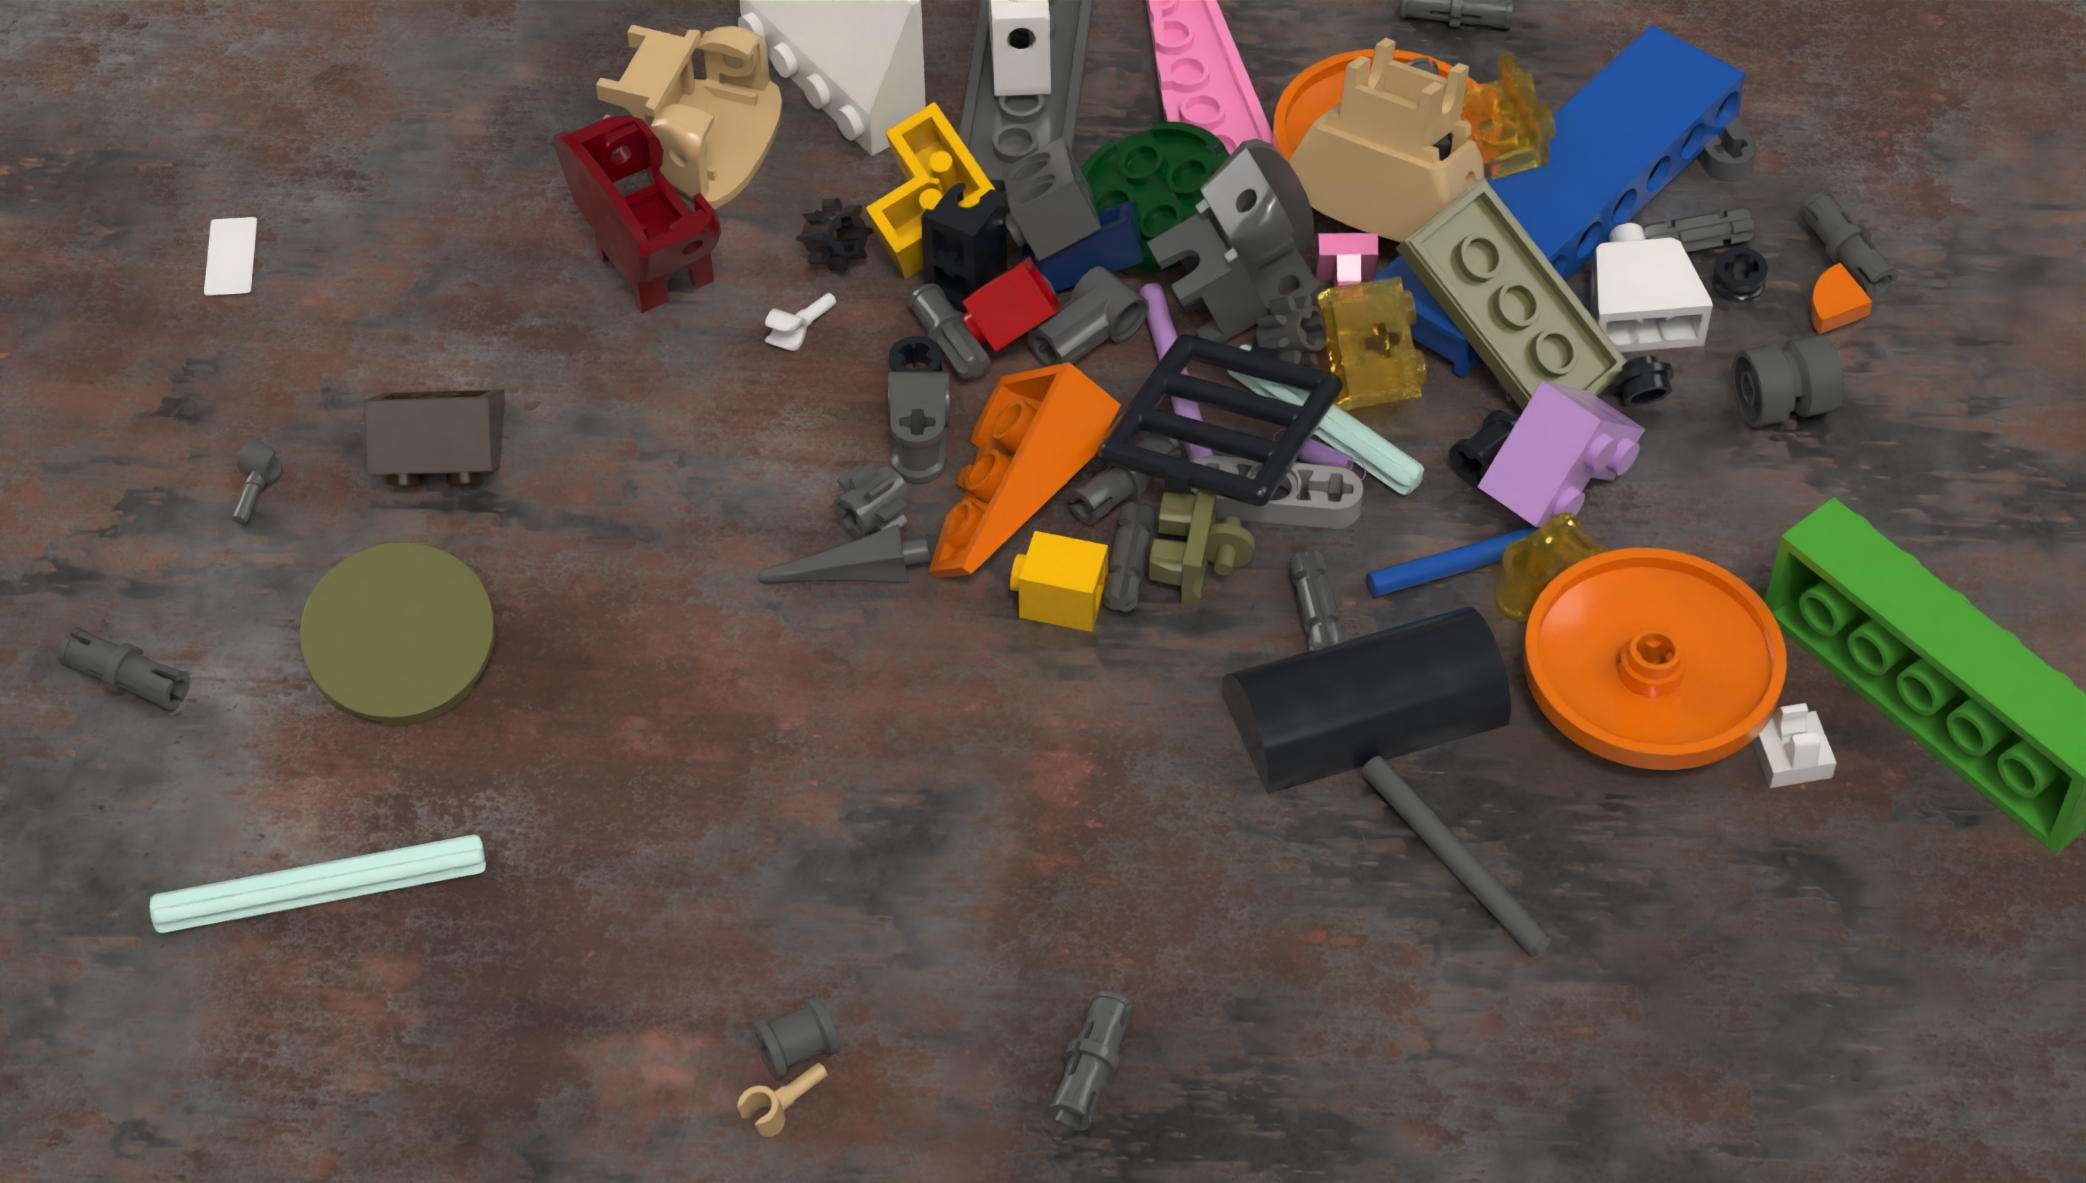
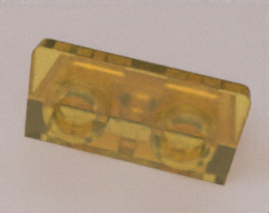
M1510 52L1498 55L1499 80L1473 85L1465 89L1460 120L1471 123L1472 135L1467 139L1477 142V148L1480 150L1483 160L1484 178L1486 181L1548 165L1549 140L1556 136L1555 122L1547 104L1540 106L1536 99L1535 87L1529 71H1520Z

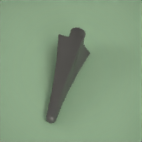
M896 524L831 550L762 569L758 573V579L765 584L816 580H868L909 583L906 565L930 562L927 537L902 541L899 524Z

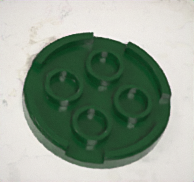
M1183 122L1152 123L1150 130L1131 135L1116 144L1109 140L1084 163L1081 170L1090 184L1097 212L1127 201H1133L1136 208L1144 248V260L1139 264L1118 270V272L1149 274L1166 271L1182 265L1179 260L1161 269L1147 242L1199 213L1195 206L1204 199L1200 188L1230 156L1224 143L1214 134L1199 126Z

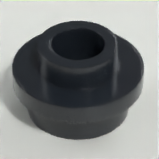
M1643 356L1623 364L1621 367L1622 373L1613 379L1615 392L1623 394L1625 404L1628 406H1640L1667 397L1672 392L1670 380L1674 377V372L1670 363L1658 362L1655 356Z

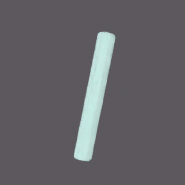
M1241 345L1239 348L1250 351L1252 347L1250 345ZM1227 370L1235 379L1262 396L1302 406L1311 393ZM1334 403L1314 432L1315 435L1338 451L1359 460L1353 461L1362 468L1365 466L1369 473L1401 495H1409L1423 480V465Z

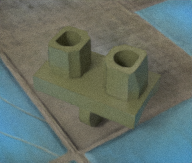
M1198 490L1197 495L1164 492L1160 507L1158 533L1186 536L1188 540L1185 543L1155 538L1149 560V580L1181 585V603L1196 606L1200 605L1208 561L1214 563V571L1217 574L1230 575L1233 568L1244 566L1252 560L1256 546L1254 537L1249 531L1241 527L1242 522L1239 518L1227 516L1224 518L1223 523L1216 524L1217 512L1214 508L1217 495Z

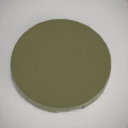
M391 542L375 545L360 550L340 561L315 586L305 605L300 626L302 655L308 672L320 693L337 709L340 707L358 717L380 721L384 726L421 723L440 716L456 707L474 690L473 685L484 671L492 648L495 647L496 625L488 594L476 574L452 554L437 547L415 542Z

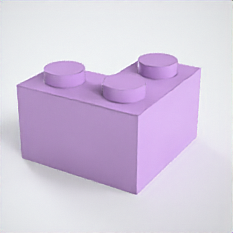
M1542 381L1477 487L1535 527L1559 530L1562 524L1569 523L1580 511L1585 500V494L1582 491L1590 478L1613 481L1617 475H1622L1631 467L1640 450V445L1637 442L1645 429L1586 390Z

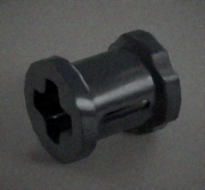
M1502 410L1492 411L1483 420V428L1471 439H1460L1450 448L1449 458L1451 465L1464 482L1480 489L1477 486L1517 423L1518 419Z

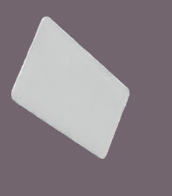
M227 218L211 221L204 287L205 295L246 294L251 291L257 218Z

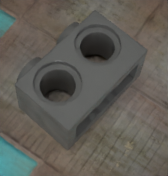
M1063 137L1002 169L1006 190L1001 193L1006 194V225L1017 245L1022 247L1029 244L1038 261L1101 229L1090 184Z

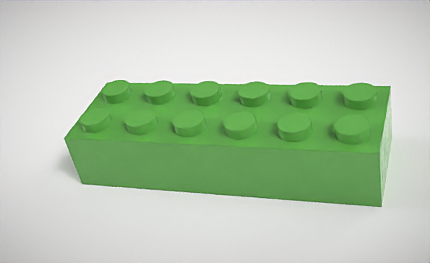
M1835 497L1781 535L1764 602L1774 615L1780 630L2055 855L2086 831V694L2077 688L2068 676L2058 670H2054L2022 645L2021 641L2013 633L1999 627L1976 609L1962 593L1948 587L1925 569L1912 554L1902 551L1874 529L1865 517L1854 513Z

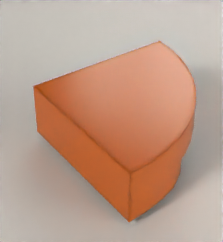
M1841 263L1826 270L1819 277L1814 287L1811 300V321L1818 334L1870 315L1873 301Z

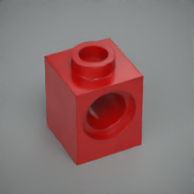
M1029 256L971 293L962 301L968 310L963 314V319L969 331L981 345L988 341L995 352L1054 315L1061 307L1056 296Z

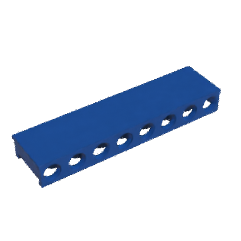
M1651 25L1485 177V180L1549 262L1552 263L1554 261L1553 267L1563 280L1566 281L1595 253V247L1609 240V234L1615 227L1627 223L1703 151L1704 146L1716 135L1719 136L1724 131V128L1739 116L1743 81L1745 80L1746 73ZM1721 104H1724L1722 110H1721L1720 113L1717 115V112H1718V110H1719ZM1692 129H1693V132H1692V135H1691L1689 141L1687 142V144H1686V145L1684 146V148L1682 149L1683 144H1684V142H1685L1687 136L1689 135V133H1690V132L1692 131ZM1652 170H1654V171H1655L1654 175H1653V176L1651 177V179L1648 181L1649 176H1650ZM1624 195V198H1623V201H1622L1621 205L1619 206V208L1617 209V211L1613 214L1614 209H1615V207H1616L1618 201H1619L1620 198ZM1583 235L1586 236L1585 240H1584V241L1582 242V244L1578 247V244H1579V242H1580L1582 236H1583ZM1401 255L1368 284V291H1370V323L1380 328L1386 322L1454 362V373L1462 378L1482 361V358L1473 347L1469 350L1471 344Z

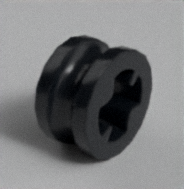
M1730 248L1722 252L1716 259L1715 273L1712 281L1714 290L1720 297L1729 302L1742 304L1759 299L1764 293L1768 273L1766 260L1760 253L1749 248ZM1735 272L1746 273V280L1734 279Z
M923 336L903 338L896 342L889 351L890 371H943L942 351L939 345L932 339ZM912 363L915 369H909L905 366ZM917 363H924L926 367L920 368Z

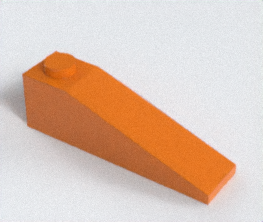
M1070 362L1001 376L974 427L970 441L979 449L974 464H968L961 468L956 484L963 488L965 493L962 502L953 507L946 515L928 572L937 579L971 575L1096 455L1100 443L1112 428L1111 424L1121 404Z

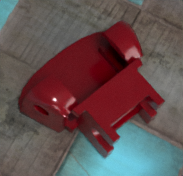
M629 115L610 116L572 133L563 131L553 136L552 142L574 203L595 231L598 256L603 262L611 260L634 291L636 306L641 313L668 302L667 281L679 269L688 268L690 282L696 289L714 281L711 251L716 247L722 232L718 215L701 193L693 195L695 212L690 210L659 170L663 163L664 150L659 139L642 119ZM621 147L617 153L612 154L617 148ZM645 169L649 182L652 185L622 197L613 183Z

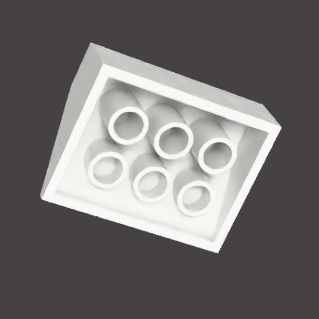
M739 0L741 17L738 19V27L748 29L763 37L767 43L768 58L772 61L777 72L782 77H789L804 91L805 96L816 109L822 108L837 122L840 131L848 140L858 142L871 156L890 147L886 131L926 107L921 0Z

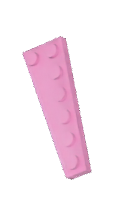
M1146 0L1164 121L1183 122L1206 129L1224 143L1230 155L1243 141L1259 139L1272 144L1273 133L1217 0Z

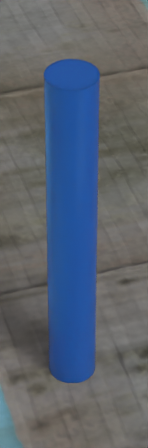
M1532 526L1367 573L1366 582L1372 597H1378L1546 549L1549 546V539L1545 528Z

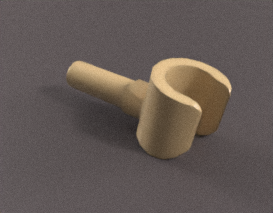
M816 1063L775 1092L767 1086L758 1085L750 1087L743 1092L738 1101L737 1107L742 1119L752 1117L760 1108H771L765 1116L755 1123V1128L758 1134L763 1137H773L779 1134L786 1121L784 1110L794 1104L796 1099L828 1076L827 1071L822 1064Z

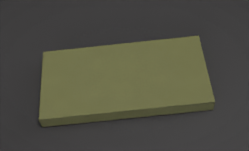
M1484 177L1475 182L1395 247L1522 411L1525 410L1542 381L1586 390L1597 396L1613 382V379L1618 374L1622 373L1621 367L1627 360Z

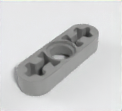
M1214 455L1199 457L1192 461L1251 479L1255 478L1263 466L1261 463L1243 458ZM1294 463L1280 484L1289 491V495L1285 498L1270 500L1264 506H1254L1217 495L1214 508L1219 519L1235 516L1241 521L1339 529L1353 524L1360 516L1363 484L1357 474L1347 468ZM1192 488L1188 494L1197 495L1198 489ZM1301 489L1308 490V500H1300ZM1328 494H1341L1340 502L1328 501Z

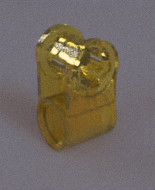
M1572 512L1559 514L1545 526L1522 539L1512 542L1505 548L1494 595L1495 605L1509 619L1528 622L1535 602L1554 578L1570 566L1586 558L1612 550L1608 546H1598L1580 529L1581 521Z

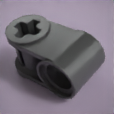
M889 371L888 421L892 435L891 464L892 468L906 482L915 484L928 483L937 479L945 470L947 426H950V371Z

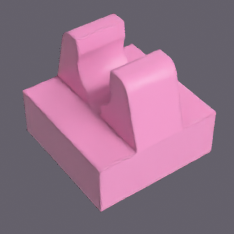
M1378 233L1318 234L1315 253V279L1333 280L1334 302H1358V289H1361V280L1374 279L1379 255Z

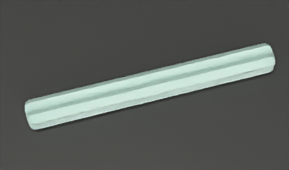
M468 835L158 893L150 897L151 920L156 932L166 933L479 874L485 871L486 868L484 847L478 835Z

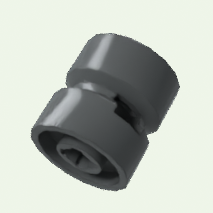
M1814 335L1789 340L1783 345L1782 350L1777 345L1769 344L1739 350L1734 356L1732 365L1734 394L1744 420L1751 427H1761L1788 421L1790 411L1792 410L1799 417H1810L1834 412L1841 406L1843 399L1842 369L1837 352L1825 335Z

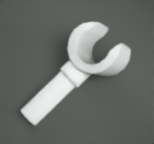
M826 293L795 315L776 308L772 309L766 317L765 325L773 328V330L765 339V343L786 350H798L805 338L807 327L815 319L836 305L835 297L831 293Z

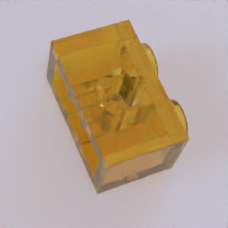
M1401 276L1333 287L1318 295L1331 372L1337 374L1343 382L1342 391L1337 397L1339 408L1345 412H1352L1409 402L1422 396L1421 386L1427 383V368L1422 351L1420 349L1414 350L1410 326H1414L1416 323V308L1410 290L1403 291ZM1372 335L1375 339H1384L1386 350L1380 353L1374 349L1367 350L1365 339Z

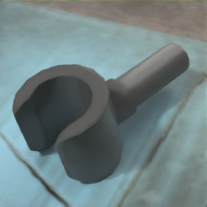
M250 439L245 443L237 460L238 469L249 475L245 489L232 516L233 521L243 525L247 523L265 483L274 484L281 478L283 473L282 464L275 457L276 452L274 448L257 439Z

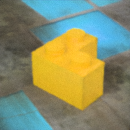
M935 102L885 132L894 160L908 182L866 207L876 237L905 280L924 269L921 215L927 208L933 210L948 189L959 183H964L966 187L964 200L958 203L959 206L964 208L976 206L981 196L990 189L995 190Z

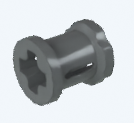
M816 995L806 998L804 1007L769 1023L761 1018L751 1024L758 1051L769 1073L775 1080L785 1077L787 1075V1068L822 1052L832 1056L841 1050L832 1019L823 1002Z

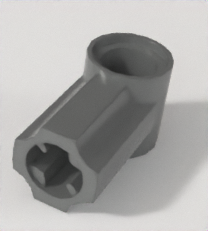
M1097 266L1081 277L1075 285L1071 299L1063 304L1054 315L1027 331L1028 344L1033 349L1038 362L1044 367L1067 362L1073 364L1108 338H1111L1116 343L1124 342L1131 338L1145 322L1149 312V302L1104 266Z

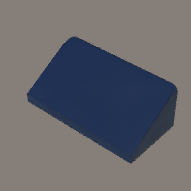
M1127 201L1098 211L1101 229L1041 261H1038L1029 244L1024 245L1021 261L1029 256L1039 272L1045 275L1051 282L1055 292L1075 286L1083 275L1097 266H1104L1113 273L1141 263L1144 260V248L1133 201Z

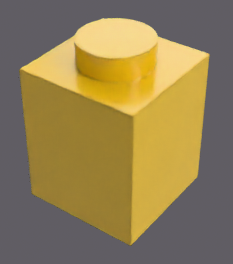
M1034 531L1027 555L1018 553L1011 571L1010 590L1019 592V618L1093 632L1103 601V591L1108 575V545Z

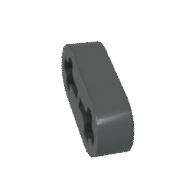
M1721 104V106H1720V108H1719V110H1718V112H1717V115H1718V114L1720 113V111L1722 110L1724 104ZM1737 116L1724 128V131L1719 136L1716 135L1704 146L1703 151L1696 158L1706 173L1714 179L1723 182H1739L1752 173L1757 146L1753 137L1739 116ZM1692 129V131L1689 133V135L1687 136V138H1686V140H1685L1686 142L1689 141V139H1690V137H1691V135H1692L1693 129ZM1721 146L1723 147L1725 152L1720 153Z

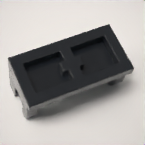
M959 183L948 189L933 210L927 208L921 215L924 285L931 283L939 285L954 309L966 313L968 310L962 301L971 293L1007 271L1006 194L990 189L980 197V201L976 206L964 208L959 206L958 203L964 200L966 187L964 183Z

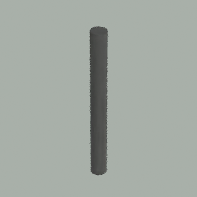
M1376 756L1369 760L1361 773L1532 957L1542 953L1552 941V938L1381 756Z

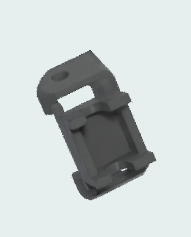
M1259 139L1243 141L1200 188L1204 199L1195 206L1199 213L1147 242L1161 269L1179 260L1184 266L1188 275L1171 286L1186 314L1205 305L1208 307L1214 319L1196 330L1200 338L1219 343L1227 341L1255 325L1257 319L1272 314L1269 308V301L1272 299L1291 296L1294 299L1309 295L1312 297V306L1318 308L1327 299L1317 278L1315 279L1301 256L1310 247L1314 234L1313 212L1307 194L1285 156L1272 144ZM1298 287L1297 290L1288 295L1283 294L1288 288Z

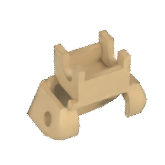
M631 25L627 32L629 47L638 50L619 82L600 77L596 84L598 100L624 107L633 117L642 119L662 145L664 150L663 163L659 170L672 187L693 203V195L701 193L713 209H718L733 200L749 184L769 152L780 127L783 110L782 97L779 86L770 80L767 43L758 34L736 26L717 27L711 31H705L701 38L700 30H688L685 37ZM695 48L704 50L706 80L694 79L692 54Z
M1384 38L1375 46L1370 75V58L1360 55L1346 65L1341 102L1313 122L1291 157L1289 164L1298 176L1311 207L1348 226L1367 233H1378V236L1403 242L1460 194L1484 177V165L1480 150L1477 148V142L1467 139L1472 135L1471 123L1460 120L1469 66L1461 63L1456 64L1449 70L1447 79L1393 60L1396 41ZM1448 133L1453 134L1450 155L1441 161L1439 160V148L1433 147V145Z

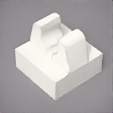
M1806 703L1779 707L1763 731L1752 741L1769 788L1833 777L1837 762L1816 711L1808 712Z

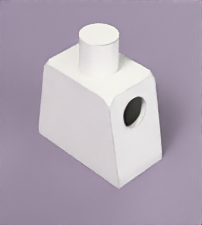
M989 0L994 96L1051 94L1048 0ZM1017 28L1029 29V47L1024 49L1012 47L1010 45V33Z
M1625 223L1615 227L1609 234V242L1601 243L1595 247L1589 287L1591 316L1620 352L1704 346L1713 305L1681 242L1674 238L1646 240L1643 228L1635 223Z

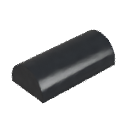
M1464 607L1232 672L1224 676L1222 684V696L1267 794L1364 767L1369 760L1376 756L1389 760L1509 725L1511 714L1509 683L1499 647L1485 619L1472 607Z

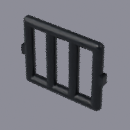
M1182 334L1175 339L1100 443L1098 456L1106 464L1165 480V488L1188 494L1194 488L1254 506H1264L1270 501L1342 391L1343 382L1337 374L1278 359L1274 350L1253 345L1249 351L1193 335ZM1193 360L1311 393L1304 404L1299 406L1185 375L1181 372L1189 361ZM1165 395H1170L1283 426L1287 430L1279 442H1275L1156 408ZM1140 430L1258 462L1263 464L1255 478L1251 479L1130 444Z

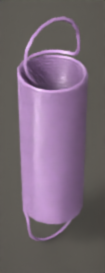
M1280 429V430H1278V431L1275 433L1274 437H1273V441L1275 440V436H1276V434H1277L1279 431L1287 430V429ZM1312 439L1308 441L1297 458L1307 464L1338 466L1350 470L1353 466V460L1359 461L1353 459L1348 454ZM1364 466L1365 474H1364L1363 478L1361 479V481H1362V480L1364 479V477L1366 476V468H1365V466Z

